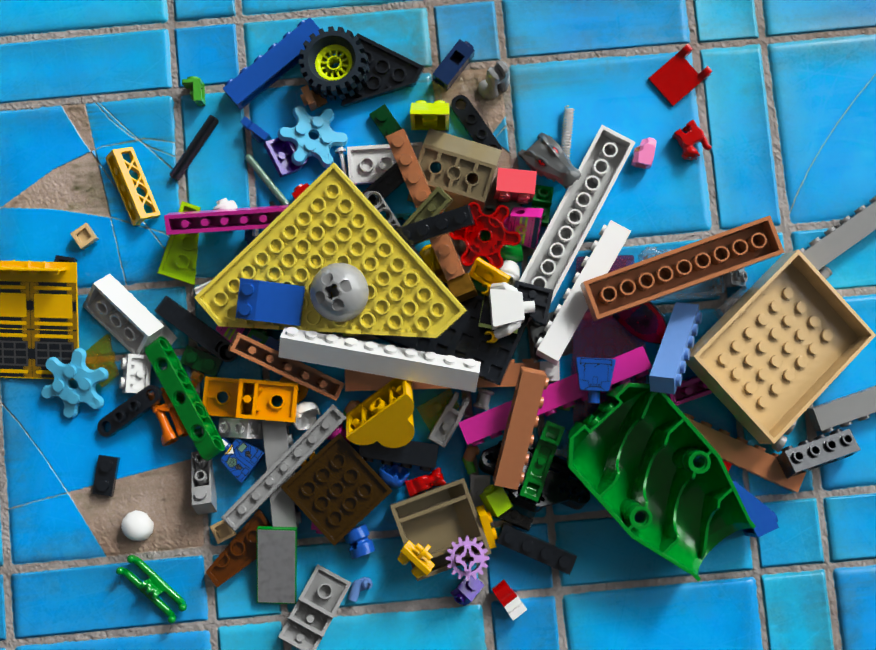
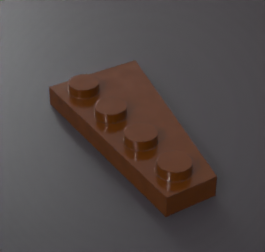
M261 509L256 511L242 530L206 570L207 575L216 588L257 559V527L272 526Z

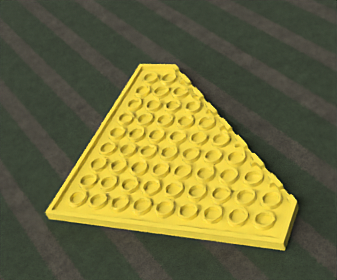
M334 162L194 297L218 326L283 330L284 327H295L300 330L316 332L438 338L467 312L464 306ZM332 263H347L361 271L368 283L369 297L364 310L357 317L346 322H334L325 319L315 310L310 298V287L313 278L323 267ZM240 278L305 286L301 325L296 326L236 318Z

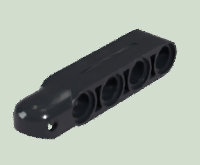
M167 295L154 310L220 360L232 362L237 359L238 354L228 350L230 342Z

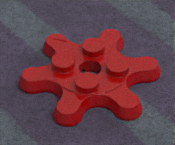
M471 202L468 205H470L475 225L449 233L452 239L462 240L466 244V251L461 256V263L465 266H471L475 259L483 256L488 259L489 264L500 269L504 263L500 254L501 248L505 245L516 246L521 241V236L518 232L507 231L504 228V221L509 216V208L505 205H499L492 214L486 215L482 212L478 203ZM483 231L490 232L491 236L488 241L481 240L480 234Z

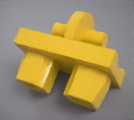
M408 540L400 550L401 553L397 558L402 565H406L409 561L416 565L411 572L417 579L423 575L427 576L435 566L430 560L433 556L428 552L431 548L429 544L423 547L417 543L415 546Z

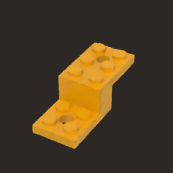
M205 376L202 403L209 416L296 423L299 383ZM221 392H226L228 395V400L224 403L218 400V395ZM275 396H280L283 400L282 405L279 407H275L272 404V399Z

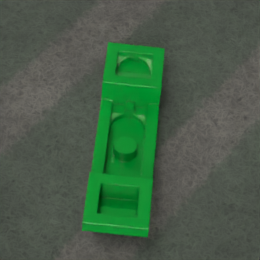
M546 421L530 460L519 495L536 502L539 501L546 476L565 427Z

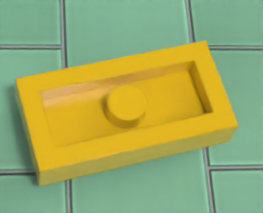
M479 257L475 259L469 272L470 277L482 284L484 282L490 285L493 283H508L511 278Z
M484 505L476 507L489 547L490 549L496 548L495 539H498L495 528L490 526V523L493 522L490 511L486 512Z

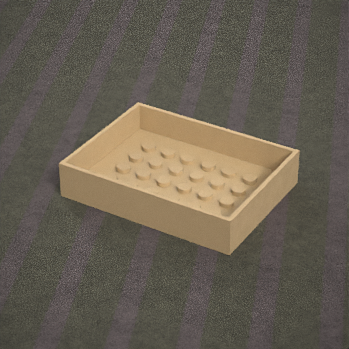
M798 249L783 254L701 337L694 347L690 349V359L686 360V364L759 444H775L871 342L876 334Z

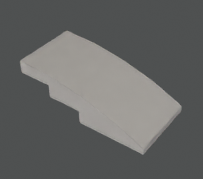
M317 564L278 638L299 650H316L352 582Z

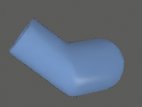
M362 577L352 583L348 599L357 602L361 591L372 588L373 582L369 577Z

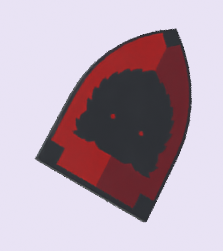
M652 302L612 315L635 337L649 343L661 344L667 323L660 310Z

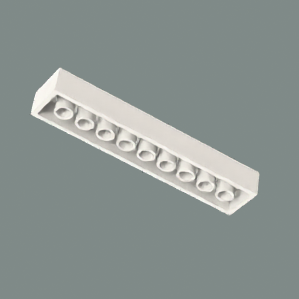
M601 125L578 168L581 177L568 187L519 280L520 282L554 290L551 303L636 143L604 125Z

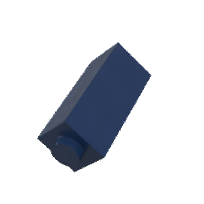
M459 39L432 74V80L448 91L474 57V47L469 42H463Z

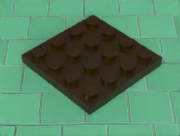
M340 433L281 486L284 492L334 546L392 492L391 488Z

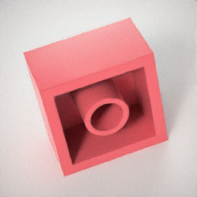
M498 168L494 199H498L499 202L513 200L519 204L532 202L535 195L537 171Z

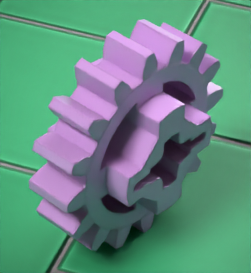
M466 535L464 541L458 537L459 543L456 544L452 541L453 549L447 548L450 555L446 556V560L451 561L447 564V567H453L452 575L459 573L458 579H461L463 575L467 581H469L471 575L474 579H477L476 573L479 572L483 575L482 567H488L484 562L489 560V556L484 555L488 550L487 548H481L484 544L482 541L478 544L476 543V537L472 541L469 540L468 535ZM464 545V549L460 553L455 554L456 550ZM471 545L476 547L480 554L474 553L471 550ZM467 549L470 557H473V559L469 560L468 567L465 559H462V557H465ZM455 562L461 563L464 566V571L459 569ZM475 563H479L477 568L471 571V567Z

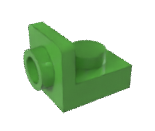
M190 76L187 79H182L184 87L191 89V99L194 100L197 106H206L205 84L201 78Z

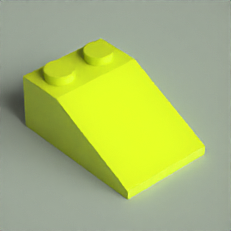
M423 100L411 103V130H429L431 128L449 131V103L441 100L434 101V103H426Z

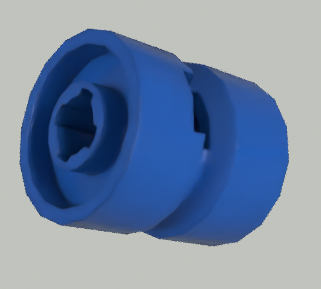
M366 524L353 528L344 536L346 544H350L348 550L352 559L359 558L376 550L372 539H368L370 533Z

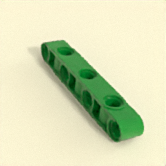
M162 336L158 337L145 347V353L199 454L204 460L209 461L225 450L224 442L169 341Z

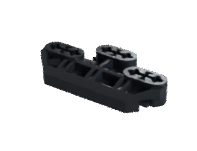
M502 440L497 445L483 450L478 465L484 473L494 475ZM529 447L527 451L530 460L535 450L533 447ZM556 456L553 457L550 468L559 471V473L552 470L548 471L538 503L517 495L518 491L520 492L522 484H519L518 490L508 488L510 491L508 493L510 502L532 512H539L543 507L558 503L579 510L590 500V493L585 485L568 468L567 461ZM528 461L527 466L524 465L522 472H524V477L527 472L530 461ZM569 476H572L574 478H577L578 481L572 478L568 481Z

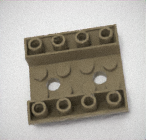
M429 128L418 162L431 192L439 186L454 200L444 212L468 205L471 202L478 203L483 212L502 150ZM433 163L441 165V170L438 173H433L430 170ZM476 174L478 181L475 184L468 183V175ZM409 193L407 201L413 202Z

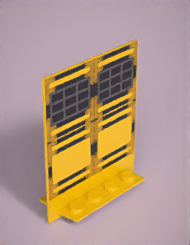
M15 259L12 261H0V377L54 379L53 373L45 366L47 359L56 357L60 362L68 364L72 359L73 351L79 348L77 263L15 261Z

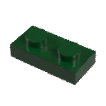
M385 104L369 114L386 141L387 135L402 129Z
M189 345L186 346L180 360L181 364L213 377H217L223 363L218 357Z

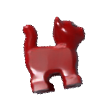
M694 120L688 122L683 128L687 133L679 129L672 136L683 149L681 156L684 160H697L700 154L693 146L700 142L705 150L709 151L712 148L704 132L697 127Z
M438 467L429 475L407 480L405 484L411 497L432 488V486L445 485L446 481L441 473V468Z

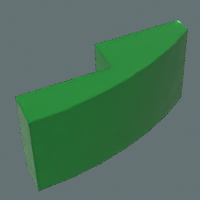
M536 185L531 208L544 209L541 226L547 227L554 187Z

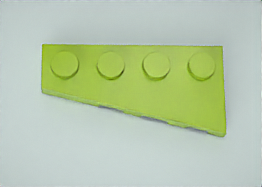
M182 201L178 212L201 211V207ZM199 233L170 235L157 273L195 286Z

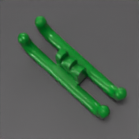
M129 555L127 561L135 564L149 579L142 582L125 567H118L116 573L127 578L167 616L168 623H174L176 621L175 613L159 596L165 592L176 602L181 612L187 609L185 600L142 559L135 555Z

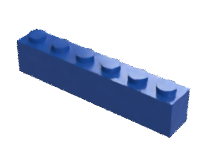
M310 17L307 20H302L292 32H287L279 43L272 44L264 55H259L252 65L243 68L236 78L226 82L223 90L240 111L297 65L299 59H302L299 53L301 49L305 50L303 45L305 40L310 42L311 38L309 36L312 33L315 36L319 35L318 30L320 28Z

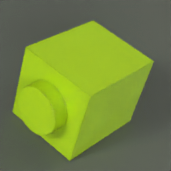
M492 484L484 488V492L479 495L487 511H490L491 516L499 517L513 507L503 487Z

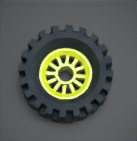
M333 26L328 27L327 32H324L323 28L319 29V35L315 36L312 33L309 36L311 41L305 40L303 43L305 50H300L299 54L302 58L299 59L301 73L313 92L319 93L324 99L328 95L334 101H336V96L344 100L346 99L345 94L348 93L352 97L355 95L353 90L357 88L360 91L363 88L361 81L366 83L368 79L366 73H369L370 68L364 47L357 36L354 37L350 30H347L345 33L342 27H338L337 31H335ZM339 63L338 67L331 68L333 64Z

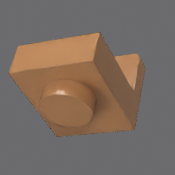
M308 85L301 87L303 94L300 97L304 105H308L311 111L328 103L319 93L316 94L313 90H310Z

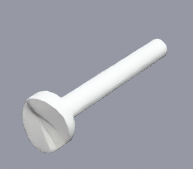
M339 147L335 150V153H339L342 171L348 177L343 153L346 152V149Z

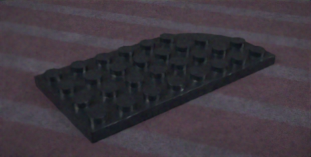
M442 282L447 288H449L447 283ZM478 295L461 302L467 312L438 338L373 336L406 349L413 348L417 351L434 352L440 355H452L456 358L481 362L479 378L501 385L530 316L524 313L525 320L521 323L520 328H518L517 334L511 333L498 339L495 343H487V341L491 340L492 335H485V332L495 330L478 326L484 297Z

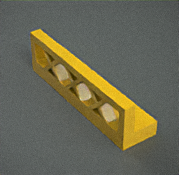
M133 147L113 149L105 159L132 225H140L145 219L159 217L161 214ZM129 153L131 162L129 163L124 160L122 154ZM130 169L137 173V180L130 176ZM137 186L144 190V197L137 193ZM144 203L151 207L153 213L146 214L143 207Z

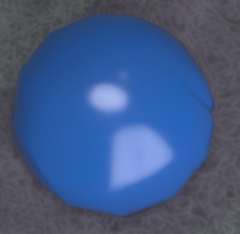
M384 464L378 471L380 478L390 488L394 489L404 486L405 481H407L410 475L407 469L397 464H393L390 468H386V464Z

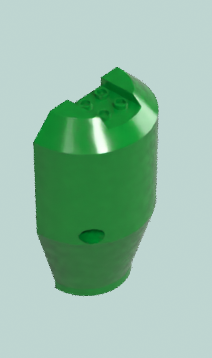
M622 384L606 394L608 401L602 402L595 412L583 420V423L576 421L568 435L566 464L632 539L691 574L697 581H700L701 578L698 575V571L706 555L727 536L742 529H754L756 525L751 521L719 453L666 393L650 391V384Z

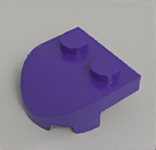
M278 137L264 143V147L280 178L300 171L309 159L308 157L304 164L300 166L292 163L291 157L296 151V146L291 141H282Z

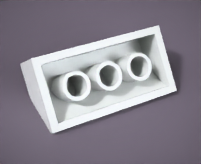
M111 274L93 283L83 305L132 354H142L145 351V347L156 340L164 328V325Z

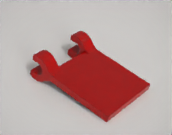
M689 44L685 45L674 57L648 78L672 106L677 104L713 72L707 66L698 73L685 59L693 50Z

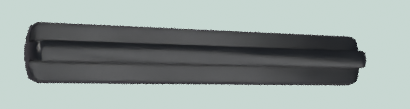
M210 115L170 172V177L177 181L180 180L219 121L216 117Z

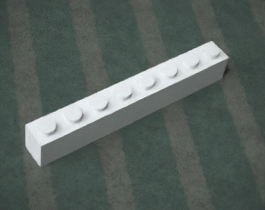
M610 220L608 226L603 225L599 233L601 235L599 242L594 241L590 248V251H592L591 256L585 257L581 264L584 267L581 273L577 272L572 280L575 283L572 289L568 288L563 296L565 299L563 305L558 304L554 315H556L554 321L549 320L544 329L547 332L545 337L538 339L535 345L538 348L536 355L557 365L588 310L580 284L609 272L631 230Z

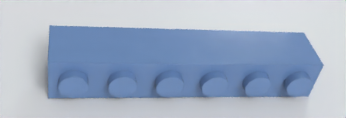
M675 303L649 375L650 391L675 394L677 386H681L682 373L686 371V360L690 359V348L694 347V336H697L698 324L702 322V312H699V304Z

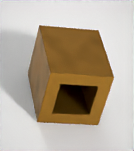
M469 273L446 281L449 287L447 289L460 303L478 296Z

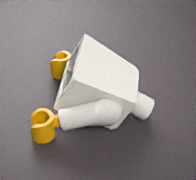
M484 282L482 286L488 287L487 291L481 293L489 296L492 330H495L486 331L485 335H492L491 340L487 341V343H495L498 339L508 336L520 328L521 323L525 320L524 313H535V302H523L522 292H519L517 288L506 282L493 283L491 285Z

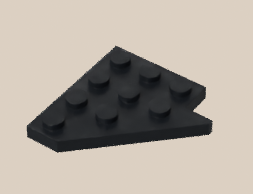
M357 33L356 36L362 43L369 60L368 66L370 69L369 73H366L368 79L366 83L361 81L363 88L360 91L357 88L353 90L355 95L352 97L349 93L345 95L346 99L341 102L342 107L416 85L424 70V66Z

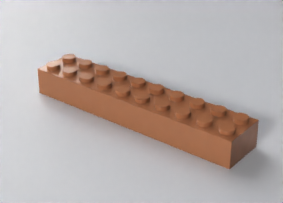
M769 215L582 282L580 287L592 319L595 322L777 257L785 252Z

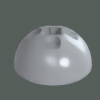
M332 263L323 267L313 278L310 287V298L315 310L325 319L334 322H346L357 317L364 310L369 297L366 278L360 270L347 263Z

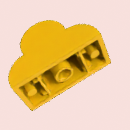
M394 378L346 414V438L357 445H369L376 441L388 448H400L407 445L414 437L412 381Z

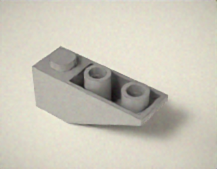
M198 451L191 452L192 507L198 515L217 512V493L212 459L206 461Z

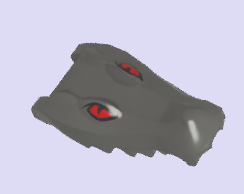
M540 133L537 136L539 140L526 151L522 149L518 152L519 157L525 161L532 171H537L539 176L542 177L544 175L548 180L557 181L565 189L573 185L581 177L580 171L572 165L562 147L547 134Z

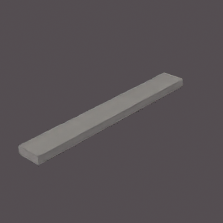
M332 404L221 518L236 531L347 417Z

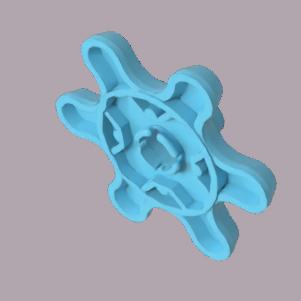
M296 106L292 111L296 119V126L293 128H280L278 130L279 139L291 141L295 144L296 151L291 157L292 163L295 165H303L308 157L313 156L319 160L322 167L328 168L334 162L333 157L330 155V148L332 146H345L348 142L347 135L342 132H335L330 128V123L334 119V112L331 109H324L319 116L312 117L303 106ZM314 132L318 134V139L312 140L308 134Z
M77 348L73 351L72 359L68 364L60 362L56 357H50L45 365L53 373L54 382L44 386L41 394L46 399L61 398L64 402L63 413L68 418L77 416L78 407L81 403H87L97 410L104 406V399L97 394L96 385L107 380L109 373L103 367L95 370L89 369L85 363L87 354L82 348ZM70 379H75L78 382L77 389L71 388Z

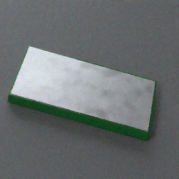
M258 526L257 603L296 604L297 527Z

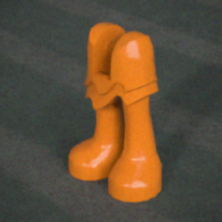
M162 387L160 389L166 403L162 405L161 403L156 404L151 409L157 416L161 426V443L163 446H168L178 441V436L186 437L189 434ZM154 392L148 395L150 400L155 398ZM165 412L170 413L176 432L172 429Z

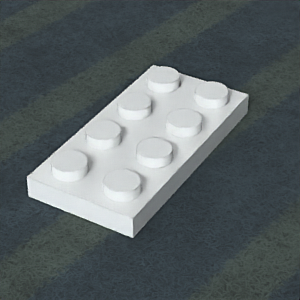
M422 142L411 143L417 159L420 155ZM389 144L347 147L349 179L355 185L374 183L396 163Z

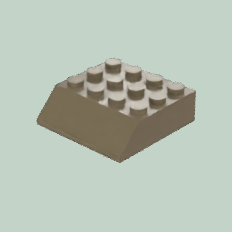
M464 478L390 505L403 544L405 545L410 540L415 546L417 543L423 547L427 544L431 546L428 552L433 556L430 560L435 566L427 576L423 575L419 579L416 578L417 581L451 569L447 567V564L451 562L446 560V556L450 555L447 548L453 549L451 542L459 543L458 537L462 541L465 540L466 535H468L471 541L476 537V543L478 544L482 541L484 544L481 548H487L488 550L484 555L491 554ZM464 545L460 546L455 554L460 553L464 549ZM471 545V550L474 553L480 554L479 550ZM468 549L465 557H462V559H465V563L473 559V557H470ZM410 561L413 569L416 565Z

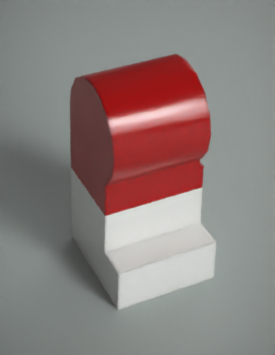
M504 579L492 588V591L513 621L527 610L526 606Z

